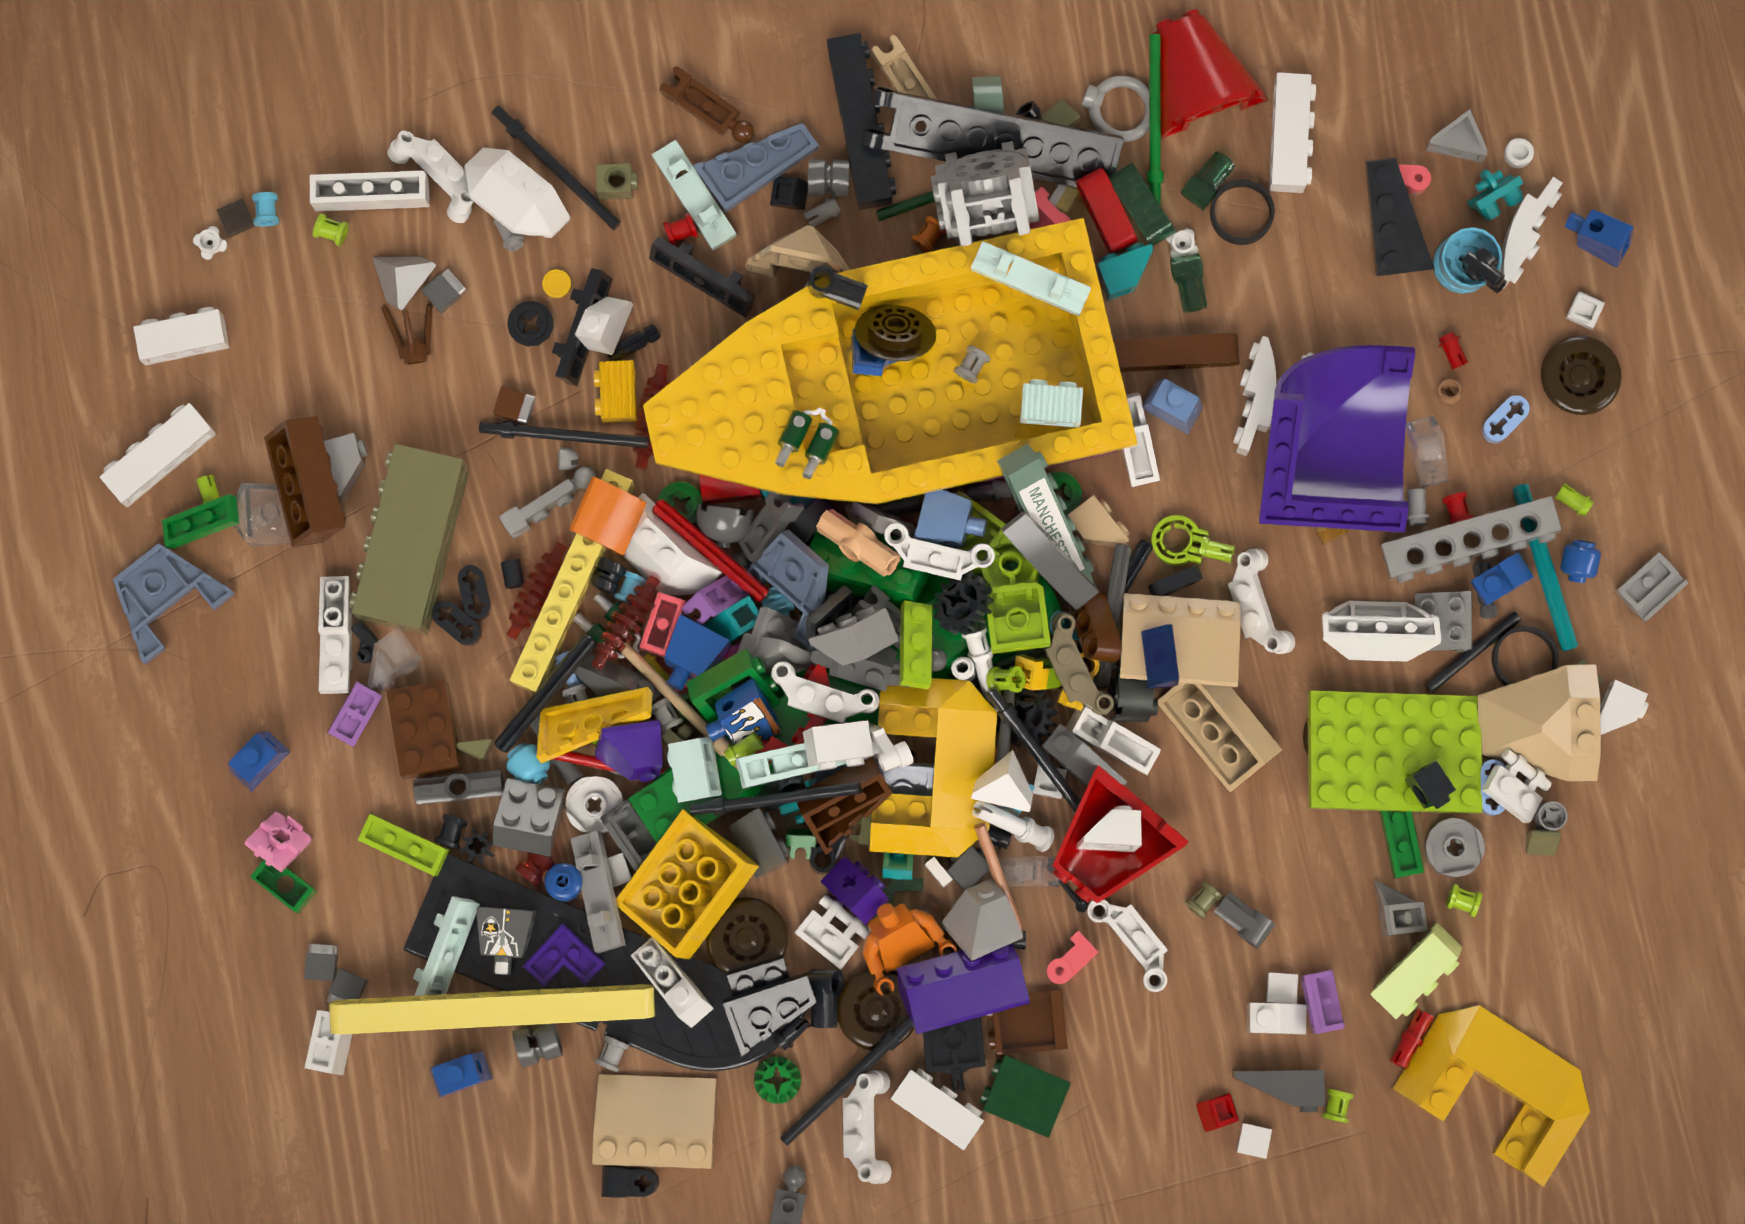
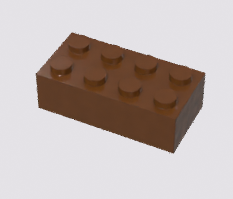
M317 416L285 420L267 434L264 439L291 546L298 547L323 543L345 528L346 521L345 512L340 507L338 499V485L333 480L331 472V457L326 452L323 441L324 430L319 425Z

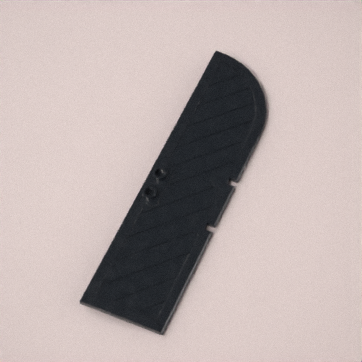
M450 854L447 855L438 877H433L403 949L406 952L428 960L440 929L434 925V921L438 913L445 915L453 896L473 900L480 904L479 907L537 910L526 957H512L511 974L493 973L494 956L481 955L476 913L454 971L458 974L499 991L636 984L653 985L631 957L649 938L622 927L626 945L601 953L595 952L606 964L587 985L583 984L569 969L563 966L552 980L543 987L523 968L524 964L562 923L569 927L594 951L586 912ZM667 949L665 950L714 1008L691 1028L678 1018L655 986L654 1017L574 1022L593 1031H596L599 1022L608 1025L604 1033L605 1036L616 1039L671 1064L697 1071H725L739 1068L767 1056L779 1047L773 1039L776 1036L774 1031L770 1037L764 1041L761 1040L751 1047L748 1053L741 1056L723 1006V999L733 997L727 974L718 967L691 957L690 960L676 958ZM804 1011L803 1013L800 1014V1016H801L802 1019H803V1017H804L806 1011ZM788 1023L783 1024L776 1030L780 1032Z

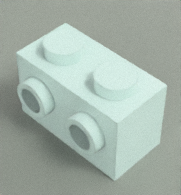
M710 737L668 744L667 759L670 767H672L674 777L672 787L675 796H677L678 803L722 795L713 741Z

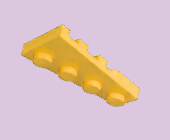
M649 687L543 709L540 712L537 759L540 763H544L599 739L601 728L636 724L650 718L652 691Z

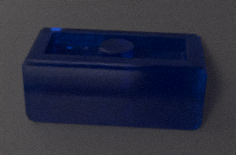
M1172 624L1141 631L1148 688L1178 686L1179 672Z

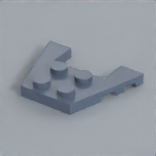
M788 530L779 534L762 553L763 556L748 568V572L764 585L768 581L803 612L793 637L811 652L814 648L806 637V618L811 611L818 609L825 602L829 565Z
M159 543L113 578L123 611L131 628L133 639L139 650L140 659L145 665L167 649L149 627V624L196 588L213 610L219 608L235 595L230 588Z

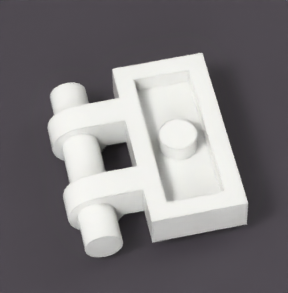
M1508 748L1501 755L1508 762L1506 767L1504 768L1501 765L1494 766L1482 791L1521 822L1530 823L1543 799L1535 792L1537 786L1543 791H1547L1551 787L1552 782L1545 777V773L1539 768L1534 769L1529 765L1523 755L1520 753L1515 754ZM1518 771L1527 777L1524 783L1516 777Z
M825 894L819 904L827 909V912L822 917L812 910L795 934L841 970L859 948L857 944L850 940L852 936L857 933L865 940L870 932L869 928L861 920L843 908V904L838 899L834 901ZM834 917H837L848 926L844 933L830 924Z

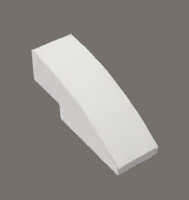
M1137 392L1127 394L1126 397L1138 444L1134 447L1121 449L1131 487L1160 481L1141 396Z
M1083 706L1081 711L1075 710L1066 726V729L1081 741L1145 775H1148L1161 751L1158 747L1116 722L1093 713L1086 706Z

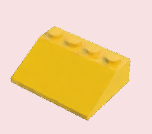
M682 809L616 898L617 906L673 956L690 960L758 869L759 865L735 845Z

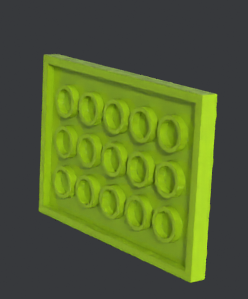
M1338 691L1308 692V809L1483 813L1480 773L1482 767V740L1478 722L1477 696ZM1437 760L1456 790L1448 795L1451 800L1442 807L1435 809L1432 806L1424 809L1404 779L1426 764Z

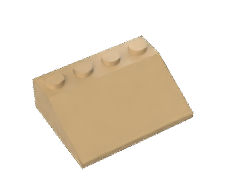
M1124 593L1120 624V640L1122 644L1120 678L1238 687L1241 628L1240 602Z
M599 1074L592 1164L712 1169L717 1078Z

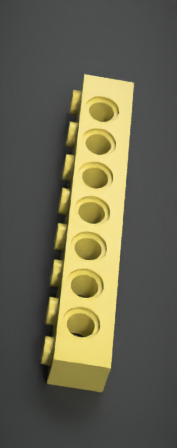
M608 469L605 470L601 479L632 494L635 487L633 480ZM578 534L575 535L511 675L510 681L512 684L535 693L548 678L556 661L555 657L558 656L572 626L573 619L577 615L590 586L589 581L592 575L596 573L598 569L597 564L607 548L589 541Z

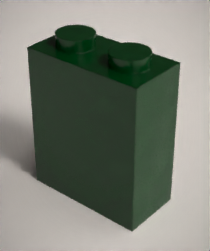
M1004 1055L1003 1060L997 1058L990 1074L995 1077L992 1087L985 1086L979 1103L984 1104L982 1110L1049 1138L1071 1082L1007 1055Z

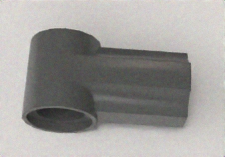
M1230 892L1226 894L1213 912L1238 931L1237 934L1257 949L1276 926L1265 915L1255 909L1253 911Z

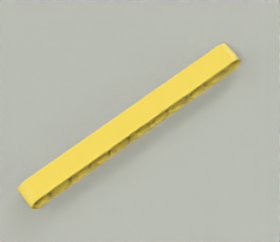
M636 984L335 1000L329 1002L330 1032L332 1034H359L645 1019L655 1016L654 986Z

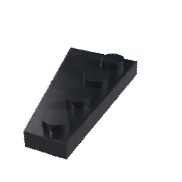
M1396 158L1365 161L1376 276L1434 269Z

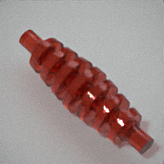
M657 364L655 376L648 378L646 383L652 389L645 388L643 396L651 399L670 384L666 379L667 365ZM641 399L639 406L643 408V405L650 399ZM637 410L636 417L645 422L635 421V429L642 431V433H634V435L647 436L650 440L644 410ZM651 440L649 441L648 448L633 447V452L637 455L635 468L646 470L648 459L654 456Z
M557 542L552 553H544L541 559L546 562L545 564L538 562L534 568L540 574L531 571L527 576L534 584L528 581L523 582L521 587L529 594L519 591L517 598L523 604L515 602L513 609L518 614L510 613L508 619L512 625L506 636L516 641L522 630L530 629L532 624L527 621L528 618L531 620L538 618L539 614L533 609L542 610L544 603L539 599L546 601L549 592L544 589L551 590L554 582L550 578L556 579L559 572L555 569H560L563 564L562 557L567 547L562 543Z
M650 575L644 585H637L633 589L637 596L629 594L625 598L630 605L622 602L618 606V609L623 614L617 611L612 613L611 619L615 623L608 621L605 628L611 634L602 632L600 638L605 644L597 642L595 649L598 651V654L591 663L593 667L601 671L607 660L614 661L618 657L614 650L622 652L626 648L621 640L630 643L634 637L629 632L633 634L639 633L641 628L636 623L643 625L646 618L641 612L649 614L651 607L646 602L651 604L655 602L654 590L660 583L657 578Z

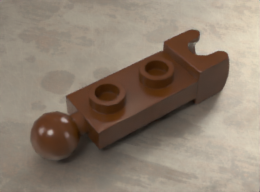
M677 66L673 68L674 78L679 81L677 86L671 87L665 83L660 85L659 91L664 97L674 104H678L722 136L730 129L732 130L733 138L738 142L744 143L752 139L754 128L751 123L745 120H736L740 114L739 110L697 82Z

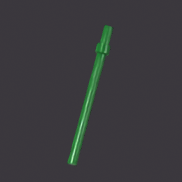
M1150 34L1149 171H1147V184H1149V206L1158 207L1161 206V184L1164 183V171H1161V35Z

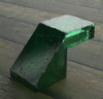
M912 878V880L893 879L882 890L890 899L886 904H891L894 907V892H923V878Z

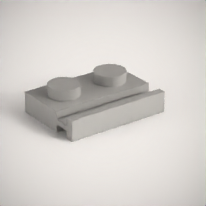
M1659 552L1615 592L1645 623L1683 589L1688 582L1679 575V572Z

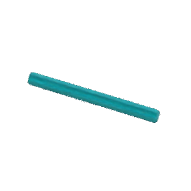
M1521 484L1513 488L1517 506L1533 501L1528 484ZM1522 519L1525 532L1535 531L1536 525L1532 519ZM1538 539L1529 541L1528 543L1561 649L1563 651L1575 649L1578 643L1547 543H1539Z

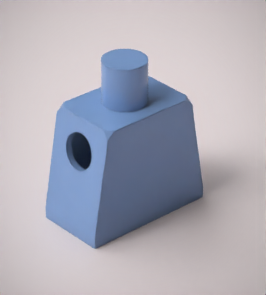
M1164 378L1154 383L1142 404L1143 410L1186 434L1190 433L1203 410L1198 396Z
M946 490L925 493L915 539L951 548H963L967 534L984 536L987 520L972 517L973 505L969 499Z

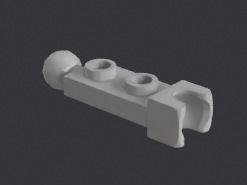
M581 467L575 472L574 479L569 480L568 478L520 510L517 506L502 514L499 519L514 540L531 529L528 525L533 521L539 523L550 515L548 511L554 507L559 506L562 508L574 500L573 495L577 493L576 490L579 488L587 489L592 476L597 478L596 473L590 467Z

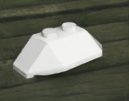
M483 147L465 164L464 169L469 198L512 233L552 238L570 221V216L553 186L509 150Z
M644 493L641 494L639 499L647 502L624 558L649 580L659 592L670 596L696 594L699 590L717 581L723 572L652 512L655 503Z
M1347 601L1330 612L1323 613L1321 618L1323 640L1349 660L1408 662L1441 643L1439 617L1433 614L1429 615L1424 610L1407 602Z

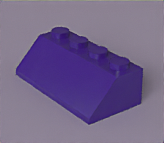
M1012 943L973 961L962 950L897 968L899 994L916 1034L1030 1003L1020 960Z

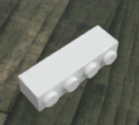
M1276 74L1273 93L1269 191L1303 193L1306 184H1311L1312 167H1307V158L1312 157L1313 140L1308 139L1309 129L1314 128L1315 113L1310 112V101H1315L1316 84H1311V74Z
M425 171L310 175V204L315 211L430 207L429 178Z
M190 403L186 406L181 405L171 413V418L167 422L154 426L148 432L149 436L144 441L132 444L126 450L127 455L119 461H112L104 468V473L100 476L101 480L127 508L216 435L215 431Z

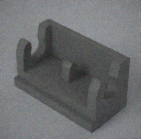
M626 799L602 815L600 819L631 866L637 871L657 843Z

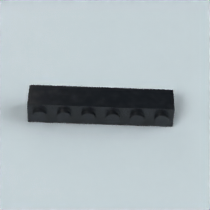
M860 33L827 39L828 55L858 209L864 210L892 204V195H896L897 191L894 177L889 178L887 168L892 167L889 150L883 151V149L871 148L861 143L865 128L885 131L884 124H878L876 113L881 112L880 106L870 102L872 96L871 86L876 84L873 68L867 69L865 60L870 58L868 42H862Z

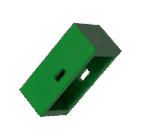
M263 860L250 877L292 911L300 914L317 890L288 867L280 872L272 865H266V861ZM283 876H289L294 881V887L289 893H282L277 887L278 880Z

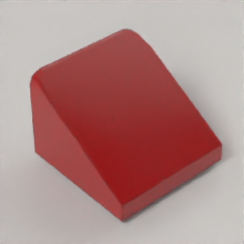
M1230 1093L1196 1104L1205 1132L1239 1121Z

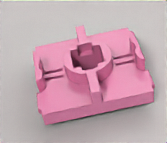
M275 811L266 821L261 823L260 827L246 839L244 844L255 852L254 855L257 858L259 856L266 861V865H272L282 872L311 843L312 839L310 838L311 836L302 830L303 826L290 816L286 818L281 813ZM278 837L284 841L282 844L276 840Z

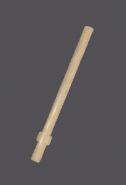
M627 642L624 643L619 651L705 737H710L705 727L708 723ZM723 736L713 741L714 751L719 756H725L724 751L732 743Z

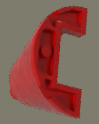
M1197 9L1186 12L1182 15L1183 18L1172 22V19H1166L1156 24L1157 31L1153 33L1161 35V139L1186 131L1190 122L1238 105L1240 111L1267 102L1265 92L1204 15L1199 14Z
M1098 765L1092 774L1052 864L1055 868L1052 873L1065 884L1068 880L1073 882L1078 887L1075 893L1087 903L1092 899L1098 904L1185 847L1189 841L1176 829H1173L1140 798ZM1130 806L1132 810L1141 811L1142 845L1135 852L1077 849V842L1114 807Z

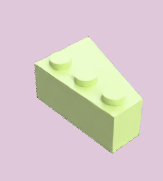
M1437 922L1430 928L1431 932L1420 942H1417L1411 948L1412 950L1371 991L1370 995L1395 1019L1401 1014L1405 1017L1408 1016L1418 1005L1415 1000L1422 993L1428 996L1438 986L1439 983L1436 980L1443 973L1448 976L1460 964L1457 959L1459 958L1462 946Z

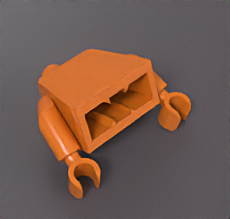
M883 904L877 909L878 917L868 923L870 933L866 936L863 947V956L869 971L876 978L873 984L874 989L882 996L880 986L883 982H887L889 989L892 992L894 991L893 982L884 976L883 970H885L886 974L934 948L935 944L933 942L935 941L939 945L938 951L940 956L945 955L943 950L946 947H952L954 952H957L954 942L943 937L945 933L931 914L917 909L909 910L905 904H899L896 907H893L891 904Z

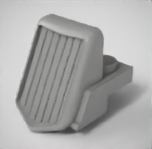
M761 607L752 634L744 633L738 653L747 648L753 657L759 656L768 675L771 674L773 666L781 661L790 663L794 667L795 673L809 668L811 664H815L811 661L810 652L804 650V646L793 637L799 622L768 607ZM781 668L778 671L779 677H785L788 674V669ZM750 675L745 677L746 681L752 679Z

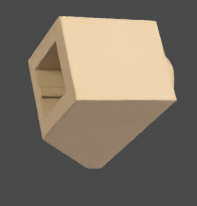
M1093 495L1068 514L1076 528L1073 532L1082 543L1115 547L1118 544L1128 545L1130 541L1127 538L1130 535L1128 530L1120 521L1115 523L1109 515L1112 512L1110 507L1102 498L1097 500Z

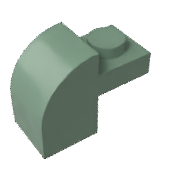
M1000 76L972 77L973 107L1004 113Z

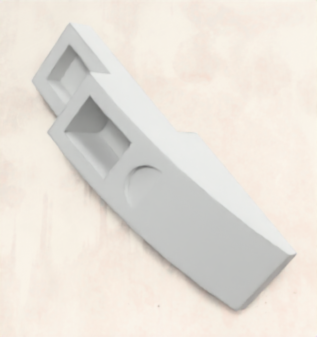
M1555 177L1550 180L1538 199L1527 194L1512 218L1501 251L1502 263L1500 272L1505 275L1504 279L1507 281L1505 287L1510 281L1514 284L1524 271L1520 266L1525 258L1531 261L1540 248L1536 242L1541 235L1535 231L1539 229L1546 218L1542 213L1547 205L1553 208L1562 195L1558 192V189L1563 183Z
M1262 336L1259 344L1253 343L1249 359L1254 361L1251 370L1245 369L1240 382V386L1245 387L1242 395L1253 399L1252 401L1248 399L1246 401L1242 416L1247 417L1244 428L1238 426L1233 443L1238 444L1236 453L1247 456L1256 430L1266 433L1271 423L1276 388V368L1269 338Z
M349 576L320 577L318 627L320 634V694L350 693L352 608H349L351 598Z

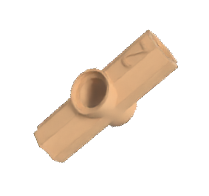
M833 509L826 510L820 516V520L816 525L817 531L837 544L841 552L853 562L862 561L883 577L886 575L890 576L894 572L900 561V555L880 542L869 527L862 523L855 525Z

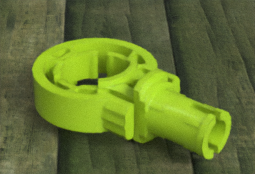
M1172 515L1162 519L1155 526L1152 533V546L1156 556L1163 563L1170 566H1183L1190 562L1201 565L1202 558L1206 557L1231 564L1232 555H1234L1235 545L1211 541L1208 538V530L1199 529L1191 519L1181 515ZM1171 523H1175V529L1184 530L1190 537L1188 546L1182 552L1172 553L1169 550L1166 552L1168 556L1174 559L1164 556L1157 547L1160 544L1163 552L1166 551L1163 540L1166 533L1172 530L1171 526L1168 525ZM1194 544H1198V545H1201V547L1198 548V547H1194L1193 545H1194Z

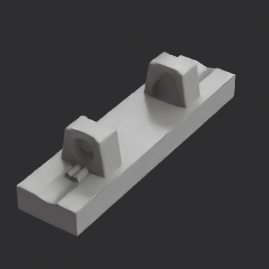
M594 831L571 838L576 868L582 876L581 890L594 952L601 953L625 946L602 832ZM587 866H597V868L587 870Z

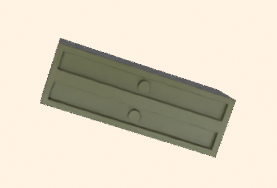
M395 444L393 451L389 450L386 457L385 467L389 469L386 479L382 478L379 485L378 495L381 496L379 507L375 506L372 512L371 523L374 524L372 535H367L365 540L364 552H367L365 563H360L356 578L360 582L357 592H352L349 608L353 609L352 614L359 620L428 636L432 621V609L437 602L470 469L463 459Z

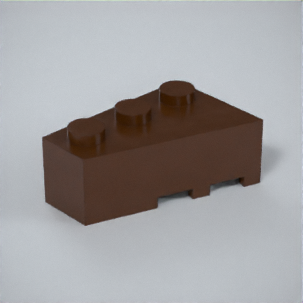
M873 756L865 759L864 765L845 767L806 788L860 782L862 786L861 794L796 802L802 817L826 855L833 850L832 845L841 836L847 837L853 831L851 827L862 817L867 818L893 794Z

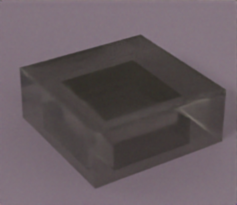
M243 199L217 209L229 238L256 227Z

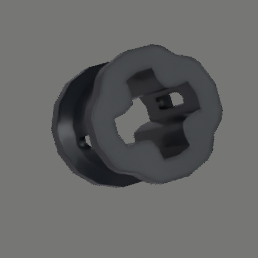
M443 814L444 822L439 837H435L434 842L459 850L460 845L458 842L463 827L467 826L468 822Z

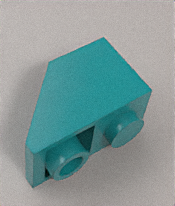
M1138 243L1129 247L1127 253L1119 256L1116 253H1111L1100 259L1101 262L1097 264L1096 271L1108 301L1135 292L1152 255V244L1144 246L1143 243Z
M747 596L703 626L729 639L730 643L743 636L744 633L754 628L759 610L750 596Z

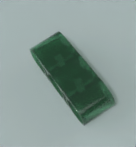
M1133 162L1108 177L1114 190L1149 244H1152L1154 247L1176 233L1171 221Z

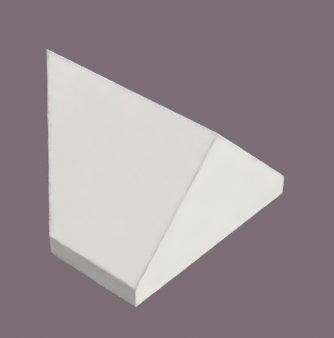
M1013 750L975 781L971 799L1030 812L1033 793Z

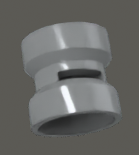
M1550 801L1538 807L1533 820L1539 830L1556 831L1566 824L1568 813L1562 804Z

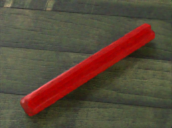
M660 499L654 505L652 512L753 599L761 602L766 598L769 589L669 503L664 499Z

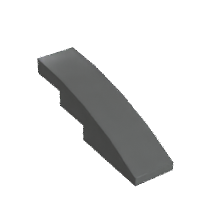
M1022 511L1001 528L1002 532L1022 555L1076 610L1099 593L1095 584L1079 570L1076 563L1060 549L1057 542L1025 511Z

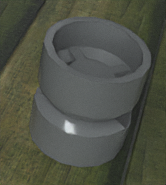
M809 159L808 196H825L827 192H830L833 197H849V160L834 159L831 164H828L825 159Z
M555 1023L536 1024L534 1030L530 1027H525L512 1031L514 1045L522 1068L538 1064L542 1057L548 1061L563 1056ZM537 1041L539 1047L533 1048L532 1043Z

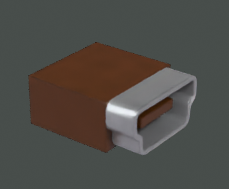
M501 386L493 414L513 422L527 424L535 403V396Z

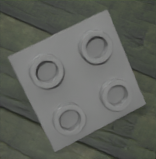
M1472 591L1415 594V606L1424 610L1429 615L1433 614L1439 617L1441 643L1428 651L1456 650V652H1465L1467 649H1472Z

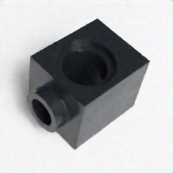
M1437 760L1426 764L1404 779L1424 809L1432 806L1435 809L1442 807L1451 800L1448 795L1456 790Z

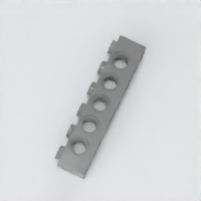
M1552 496L1386 542L1381 544L1380 548L1389 579H1397L1398 583L1414 579V574L1425 571L1426 575H1431L1443 571L1442 566L1453 563L1454 567H1459L1471 563L1470 558L1482 555V559H1488L1500 555L1499 550L1510 547L1511 551H1517L1528 547L1527 542L1538 539L1539 543H1545L1555 540V534L1560 533L1562 529ZM1525 518L1532 519L1536 525L1535 531L1530 533L1523 531L1520 527V521ZM1496 526L1505 528L1508 534L1507 538L1501 541L1496 540L1492 536V529ZM1468 534L1477 536L1479 546L1476 548L1466 547L1463 537ZM1439 542H1445L1451 547V553L1448 556H1440L1435 551V545ZM1411 550H1417L1422 554L1423 561L1419 564H1411L1407 560V553Z

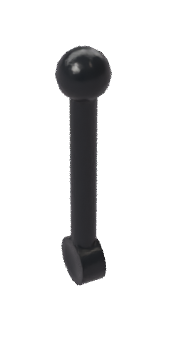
M1053 862L1046 863V872L1052 873L1054 871ZM1052 873L1076 904V910L1080 913L1087 910L1086 902L1080 901L1068 884L1063 883Z

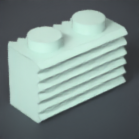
M1029 380V384H1023L1020 423L1079 428L1083 388H1077V384L1073 382H1059V386L1047 385L1045 380Z

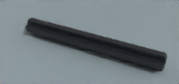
M584 634L494 741V745L500 751L506 753L510 750L596 647L597 642L591 636Z

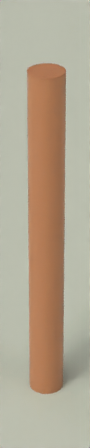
M979 823L974 826L993 880L1007 896L1019 927L1022 929L1021 918L985 823Z

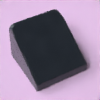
M798 177L776 178L773 183L770 205L793 210H805L808 183Z

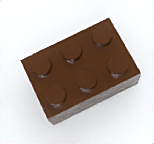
M445 680L386 690L400 777L406 780L461 770L462 763L460 751L456 747L458 739L448 683Z

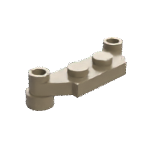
M1067 612L1056 614L1051 621L1053 630L1051 647L1045 649V653L1069 703L1074 701L1080 702L1090 707L1091 711L1097 715L1110 713L1114 707L1112 696L1107 692L1097 690L1072 638L1076 627L1074 617ZM1063 618L1069 621L1067 629L1061 627L1060 623ZM1101 698H1105L1107 701L1105 709L1099 706Z

